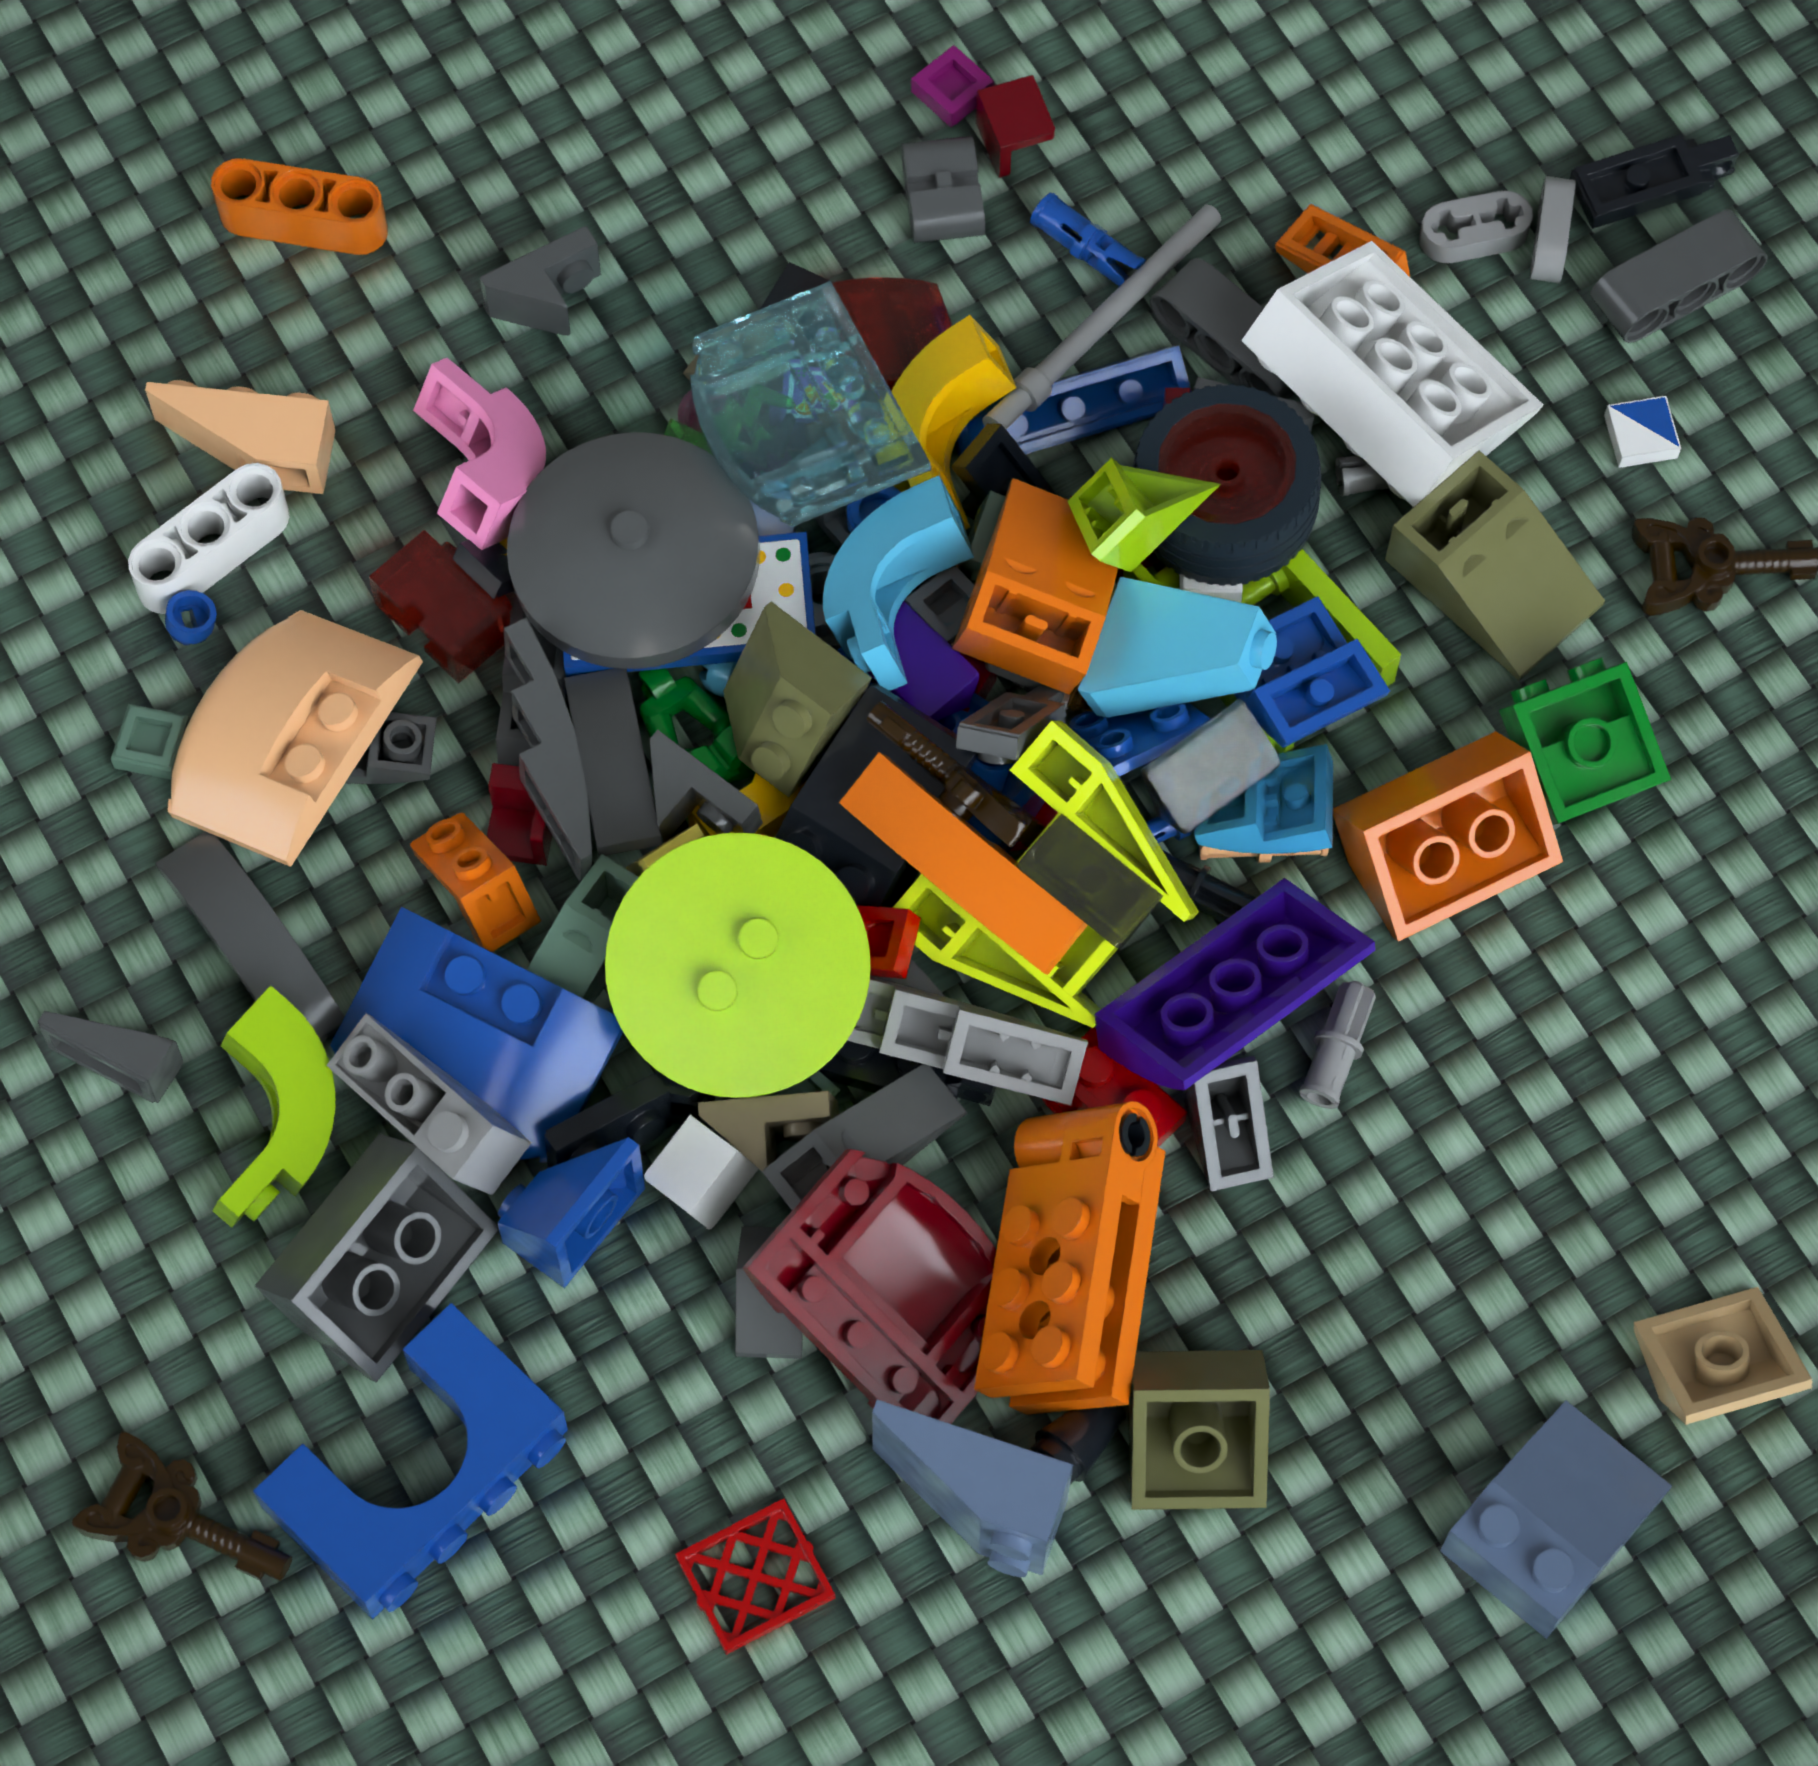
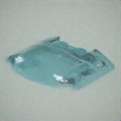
M831 281L695 335L692 349L693 354L699 355L695 373L690 375L691 390L696 415L709 449L720 467L737 488L761 509L779 517L781 522L791 527L797 526L931 470L930 461Z

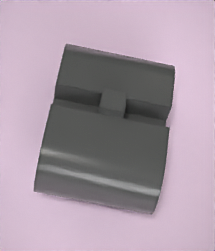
M973 136L901 143L902 169L905 191L908 197V213L913 243L984 236L985 217L981 186L978 182V165Z

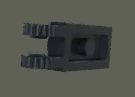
M655 1072L545 1130L547 1167H553L627 1137L631 1138L639 1146L647 1145L657 1139L666 1128L672 1126V1123L683 1125L690 1115L700 1121L698 1102L715 1101V1096L686 1088L663 1074Z

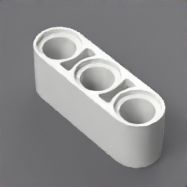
M259 463L246 464L236 469L141 540L131 550L128 559L129 571L138 597L144 607L151 612L166 614L167 604L175 594L187 590L205 592L280 535L289 521V509L281 479L276 471L268 465ZM256 498L269 499L260 506H247L250 501ZM209 534L221 535L211 543L198 542L202 537ZM159 571H172L163 580H150L151 576Z

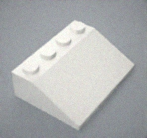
M1373 241L1277 289L1241 340L1257 356L1258 361L1265 369L1276 374L1300 397L1306 409L1322 418L1343 439L1344 444L1353 454L1363 458L1386 480L1390 490L1398 497L1406 500L1412 507H1415L1476 452L1480 450L1487 456L1537 414L1543 406L1524 385Z

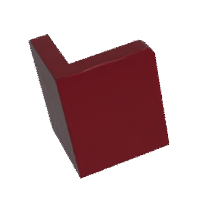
M1033 75L977 90L976 125L998 178L1008 176L1011 171V152L1052 140L1055 137V126Z
M492 763L488 784L492 811L487 837L510 861L547 866L552 834L520 780L519 766Z

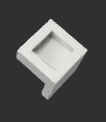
M690 1115L645 1172L644 1179L710 1230L717 1224L759 1168L737 1149Z

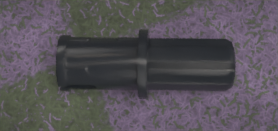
M1163 850L1199 911L1223 922L1256 899V897L1210 875V867L1204 865L1200 869Z

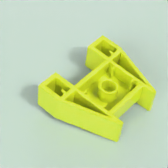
M1051 720L1011 767L1010 771L1058 812L1017 862L1089 924L1048 975L1041 972L922 874L893 908L909 909L921 918L915 946L932 961L1094 1028L1096 1027L1094 1014L1101 1010V1008L1081 991L1159 901L1162 902L1183 922L1193 919L1199 911L1112 764L1063 721Z

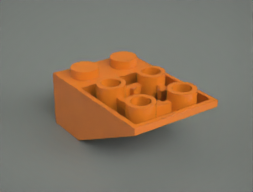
M1013 478L952 649L1070 695L1087 674L1106 619L1118 568L1100 562L1090 553L1067 502L1068 499Z

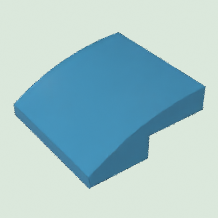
M1259 738L1198 750L1194 831L1197 844L1219 850L1258 854L1297 853L1332 848L1333 760L1327 744L1266 756Z

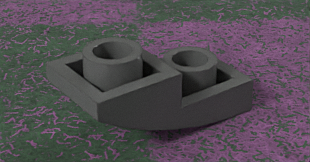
M391 712L345 784H393L430 780L437 717Z

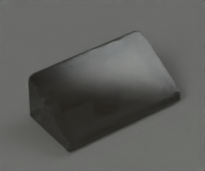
M1238 699L1149 763L1140 772L1158 816L1179 832L1186 834L1278 768L1281 762L1275 748L1246 703Z
M1063 813L1016 865L1118 949L1124 947L1164 897L1158 890Z

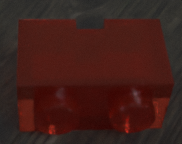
M423 530L369 575L375 605L408 636L418 628L431 641L424 646L425 652L459 684L505 645L504 628L510 625L509 611L512 609V606L505 595L493 599L453 560L457 550L454 545L447 541L440 545L430 534Z

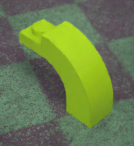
M271 985L226 1033L221 1047L259 1081L269 1099L272 1112V1128L267 1146L221 1196L212 1210L231 1228L234 1227L244 1214L253 1222L260 1217L280 1194V1191L272 1185L275 1180L292 1195L297 1196L322 1159L334 1123V1078L332 1070L327 1067L329 1058L323 1044L303 1014Z

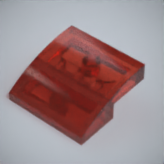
M860 278L830 282L822 289L858 391L889 397L899 377L919 352L938 335L953 326L937 283L907 278Z

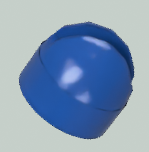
M193 590L175 594L169 600L165 614L166 629L172 639L182 645L198 644L206 641L213 632L217 612L213 601L207 595ZM189 611L193 628L185 627L180 612Z

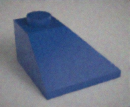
M627 1137L540 1171L527 1187L522 1184L517 1185L507 1195L498 1211V1216L501 1219L497 1223L502 1243L565 1288L645 1190L639 1144Z

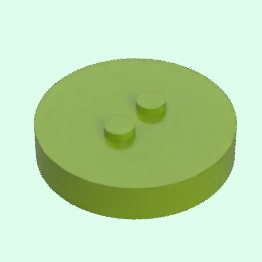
M740 832L716 834L690 841L671 850L649 866L630 887L616 911L609 931L605 957L606 984L614 1015L623 1033L641 1057L661 1074L686 1088L703 1094L726 1098L759 1097L788 1089L817 1073L831 1061L848 1040L861 1016L868 993L871 969L870 948L861 914L846 887L836 875L820 860L791 843L770 836Z

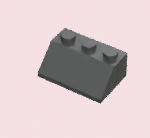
M379 1133L256 1283L255 1287L299 1329L368 1379L377 1382L497 1233L499 1227L439 1166L414 1144Z

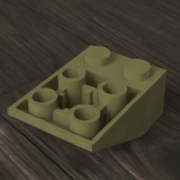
M1480 450L1392 527L1385 561L1518 681L1605 603L1604 598L1525 490Z

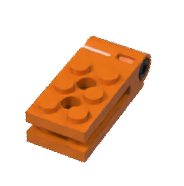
M1131 1101L1030 1117L1025 1119L1016 1131L1014 1152L1019 1168L1009 1170L974 1390L990 1398L1011 1396L1009 1407L1025 1415L1129 1404L1166 1152L1157 1146L1158 1134L1155 1121L1149 1110L1141 1103Z

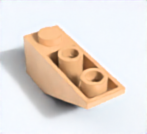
M173 380L167 384L146 383L145 391L154 419L227 466L236 470L252 463L268 465L280 477L283 490L324 494L336 431L328 400H319L315 396L306 393H291L287 396L261 394L253 389L241 386L230 387L227 390L203 388L182 380Z

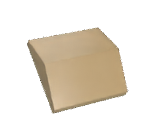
M1758 1287L1634 1322V1333L1658 1397L1685 1425L1812 1388L1810 1374Z

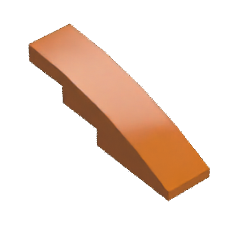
M880 752L839 802L947 896L1047 975L1089 925L999 845L989 841L965 819L945 806L939 798L927 791L891 758Z

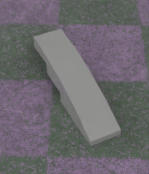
M871 976L861 1016L847 1040L878 1048L879 1053L941 1068L945 1074L1067 1105L1072 1104L1088 1041L1029 1021Z

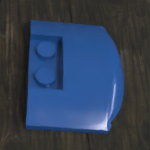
M401 907L330 1046L336 1054L365 1013L371 1015L490 1105L532 1143L519 1160L540 1157V1163H547L545 1130L584 1110L623 1031L613 1013Z

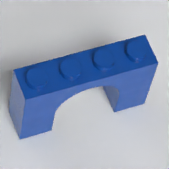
M452 1303L402 1349L409 1369L460 1418L467 1429L468 1441L465 1459L457 1476L445 1490L434 1498L416 1506L406 1508L377 1506L355 1495L304 1444L299 1446L253 1490L261 1508L372 1619L384 1608L388 1612H392L406 1602L418 1586V1581L415 1578L434 1560L441 1564L451 1558L466 1541L468 1534L465 1530L483 1512L488 1516L498 1512L516 1492L517 1486L514 1482L532 1465L536 1468L545 1466L558 1454L566 1441L563 1435L568 1431L564 1411Z

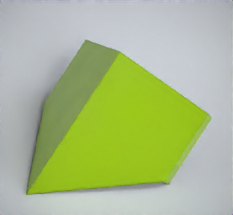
M1111 457L1067 502L1090 553L1100 562L1132 572L1221 484L1124 466Z

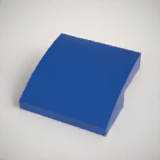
M1317 596L1268 620L1276 632L1277 638L1273 662L1268 669H1262L1254 690L1235 693L1234 695L1258 725L1284 748L1386 697L1390 690L1358 638L1349 643L1346 642Z

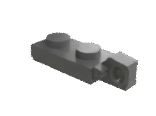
M1042 684L1025 695L1005 692L959 722L956 748L977 752L979 760L990 764L1004 765L1016 762L1051 720L1066 723V719H1064L1067 713L1064 711L1065 703H1061V696L1064 693Z

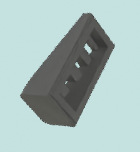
M44 1011L37 1021L49 1049L151 1103H154V1101L159 1103L183 1065V1058L176 1041L169 1038Z

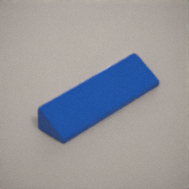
M1164 347L1060 378L1051 386V395L1035 411H1025L1006 430L1025 454H1030L1153 417L1158 411L1163 409L1165 388H1190L1180 347ZM1004 397L979 412L962 430L955 443L959 457L985 427L983 417Z

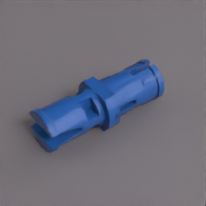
M1052 192L1048 193L1039 202L1031 215L1030 224L1047 233L1067 248L1070 254L1089 264L1118 287L1129 276L1116 264V260L1133 269H1138L1146 262L1143 257L1134 254L1108 235L1105 229L1098 224H1093L1061 201Z

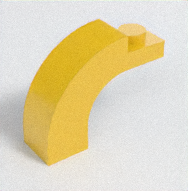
M968 315L938 335L919 352L903 371L886 401L878 426L876 440L877 463L881 479L886 484L903 492L939 475L961 514L965 529H968L970 525L950 474V460L954 445L962 430L979 412L1017 388L999 345L971 315Z

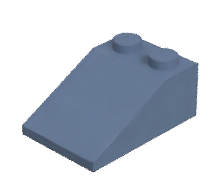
M876 1400L872 1411V1449L978 1554L989 1557V1566L1015 1577H1026L1028 1571L1043 1575L1068 1501L1073 1465Z
M1565 1400L1498 1473L1452 1527L1440 1552L1547 1639L1669 1492L1672 1485Z

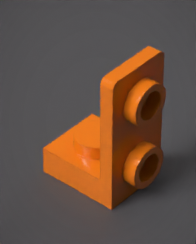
M457 813L449 819L435 823L425 834L411 842L410 846L415 856L455 898L480 947L494 952L541 922L515 865L464 813Z

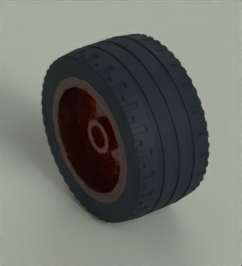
M1216 384V386L1212 387L1204 386L1202 389L1197 388L1190 393L1182 394L1179 398L1176 397L1170 404L1167 403L1161 411L1155 414V417L1149 421L1147 428L1143 431L1136 450L1133 467L1221 484L1152 552L1169 569L1172 568L1177 574L1185 575L1188 579H1195L1196 582H1206L1209 585L1219 584V586L1231 584V586H1236L1240 583L1242 585L1248 584L1250 581L1255 582L1259 581L1260 578L1269 577L1271 573H1276L1281 567L1289 564L1290 560L1294 559L1298 552L1302 550L1310 536L1318 514L1321 464L1317 445L1308 425L1304 424L1303 418L1298 416L1296 411L1290 408L1286 402L1280 401L1274 395H1269L1266 391H1259L1257 388H1248L1244 385L1234 386V384L1222 386V384Z

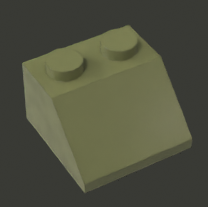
M772 601L764 607L723 693L738 759L789 798L808 780L862 698L872 677Z
M1263 1350L1136 1352L1128 1404L1132 1510L1267 1507L1270 1386Z

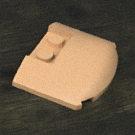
M302 610L266 629L230 660L207 689L185 729L175 758L171 778V799H168V813L172 818L291 867L422 665V659L417 654Z

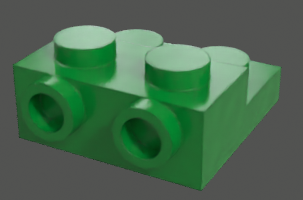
M1602 657L1567 670L1571 682L1550 690L1546 679L1510 692L1514 704L1499 710L1510 740L1531 752L1552 825L1562 823L1672 780L1627 662L1606 668Z

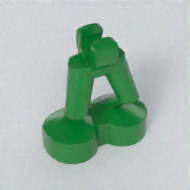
M667 669L639 672V678L643 683L641 691L646 699L641 705L640 716L650 738L659 730L679 745L672 716L683 710L711 730L714 736L712 745L709 747L683 748L728 783L733 780L745 779L756 773L738 759L728 713L691 678L684 676L674 681Z

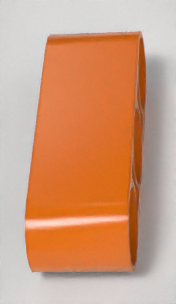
M231 159L223 162L216 168L211 177V188L221 223L230 233L238 236L354 255H366L376 251L384 244L387 238L388 226L382 196L378 187L370 180L250 159ZM242 195H250L249 197L241 200H234L236 197ZM298 205H308L301 209H292ZM356 214H366V216L361 218H350Z

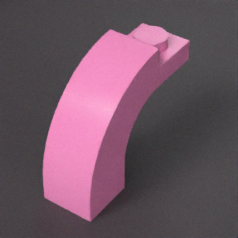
M449 358L442 359L431 364L413 411L456 446L469 460L456 466L437 514L466 539L473 542L479 549L484 550L508 537L510 523L521 497L527 492L526 489L545 467V442L535 418L519 398L507 387L490 394Z

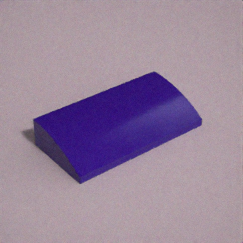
M1283 878L1096 1012L1094 1015L1099 1050L1128 1070L1149 1081L1171 1089L1185 1091L1375 951V941L1286 878Z

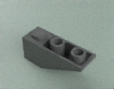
M922 1064L811 1131L762 1170V1173L793 1210L846 1149L863 1151L865 1154L862 1157L880 1160L889 1164L899 1163L904 1165L968 1113L929 1065Z

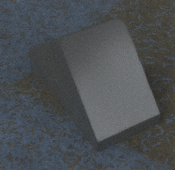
M584 226L480 276L484 308L491 318L559 335H570L568 309L561 294L580 291L594 278L601 275L598 243L587 226Z
M657 730L650 738L656 816L663 842H667L697 805L700 807L696 812L697 816L718 834L730 833L731 831L734 833L754 834L763 822L759 807L755 802L662 732Z

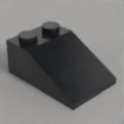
M874 682L869 685L796 796L775 838L791 843L820 860L842 882L856 905L893 908L912 885L918 870L884 843L839 802L879 752L891 758L933 796L938 798L945 787L942 782L923 768L922 765L918 764L916 760L912 759L866 721L868 714L880 701L885 702L923 733L924 736L929 738L930 741L934 742L937 747H940L957 763L964 765L970 770L978 753L957 749V734Z

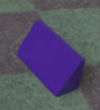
M903 601L894 621V638L908 684L890 692L938 721L969 707L979 681V673L958 651L953 650L952 646L938 632L933 630ZM871 671L867 672L872 678L875 679Z

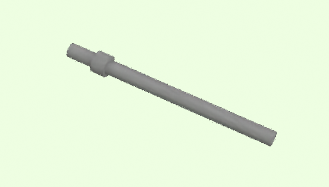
M1204 205L1035 368H1025L1014 379L1017 388L1008 393L983 417L984 426L987 423L1002 424L1007 429L1025 411H1035L1051 395V386L1221 222V216L1217 209L1211 205Z

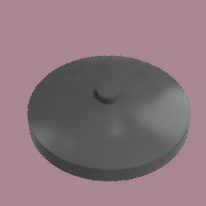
M631 432L608 435L580 444L553 460L535 477L514 511L507 539V559L514 591L522 610L537 631L550 643L567 654L591 664L619 669H642L669 664L696 653L716 640L736 620L747 604L758 575L760 542L755 513L746 491L735 475L720 460L706 450L676 437L656 433Z

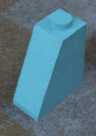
M1120 577L1087 674L1081 680L1078 692L1096 715L1109 718L1251 691L1256 688L1262 669H1268L1273 662L1277 647L1276 632L1259 606Z

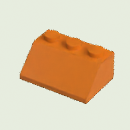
M1497 731L1333 808V817L1348 864L1390 934L1398 942L1563 862L1531 752Z

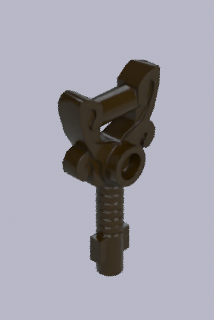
M1640 518L1635 520L1632 527L1633 541L1644 553H1649L1653 583L1648 588L1642 604L1644 613L1649 616L1661 615L1680 609L1691 601L1700 610L1705 612L1713 611L1720 605L1723 594L1728 593L1732 588L1735 575L1787 572L1790 575V580L1815 579L1818 572V547H1813L1812 540L1787 541L1786 549L1735 551L1733 545L1724 534H1714L1713 524L1706 518H1694L1688 522L1687 528L1673 522L1654 518ZM1674 551L1682 552L1686 561L1691 566V574L1687 580H1678Z
M880 701L866 718L868 723L943 783L945 788L938 796L939 800L961 818L969 821L974 815L1010 847L1016 841L1029 847L1046 828L1043 823L1016 802L988 784L964 765L957 763L956 760L951 758L940 747H937L934 742L930 741L929 738L924 736L923 733L885 702Z
M122 1432L119 1435L117 1445L119 1462L122 1467L102 1504L96 1503L83 1509L72 1520L75 1529L84 1536L109 1542H127V1548L134 1559L142 1562L154 1559L160 1547L167 1551L177 1548L186 1537L237 1560L236 1570L259 1581L262 1580L264 1574L281 1581L287 1574L292 1562V1556L278 1550L280 1546L278 1540L257 1530H254L251 1537H248V1535L200 1514L199 1510L202 1502L198 1490L194 1487L198 1478L193 1465L182 1459L172 1461L165 1468L152 1449L139 1438L127 1432ZM148 1479L154 1482L152 1495L147 1501L146 1508L133 1519L125 1518L144 1481Z

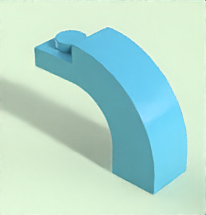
M939 475L899 493L868 515L852 531L840 547L830 566L824 585L823 612L825 621L848 660L853 658L855 665L865 673L871 671L878 684L888 691L908 684L894 638V621L903 601L926 579L974 558L961 514Z

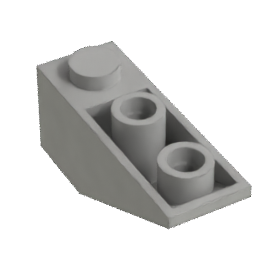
M365 1013L327 1064L328 1068L452 1179L490 1195L494 1194L532 1143L490 1105L367 1013Z

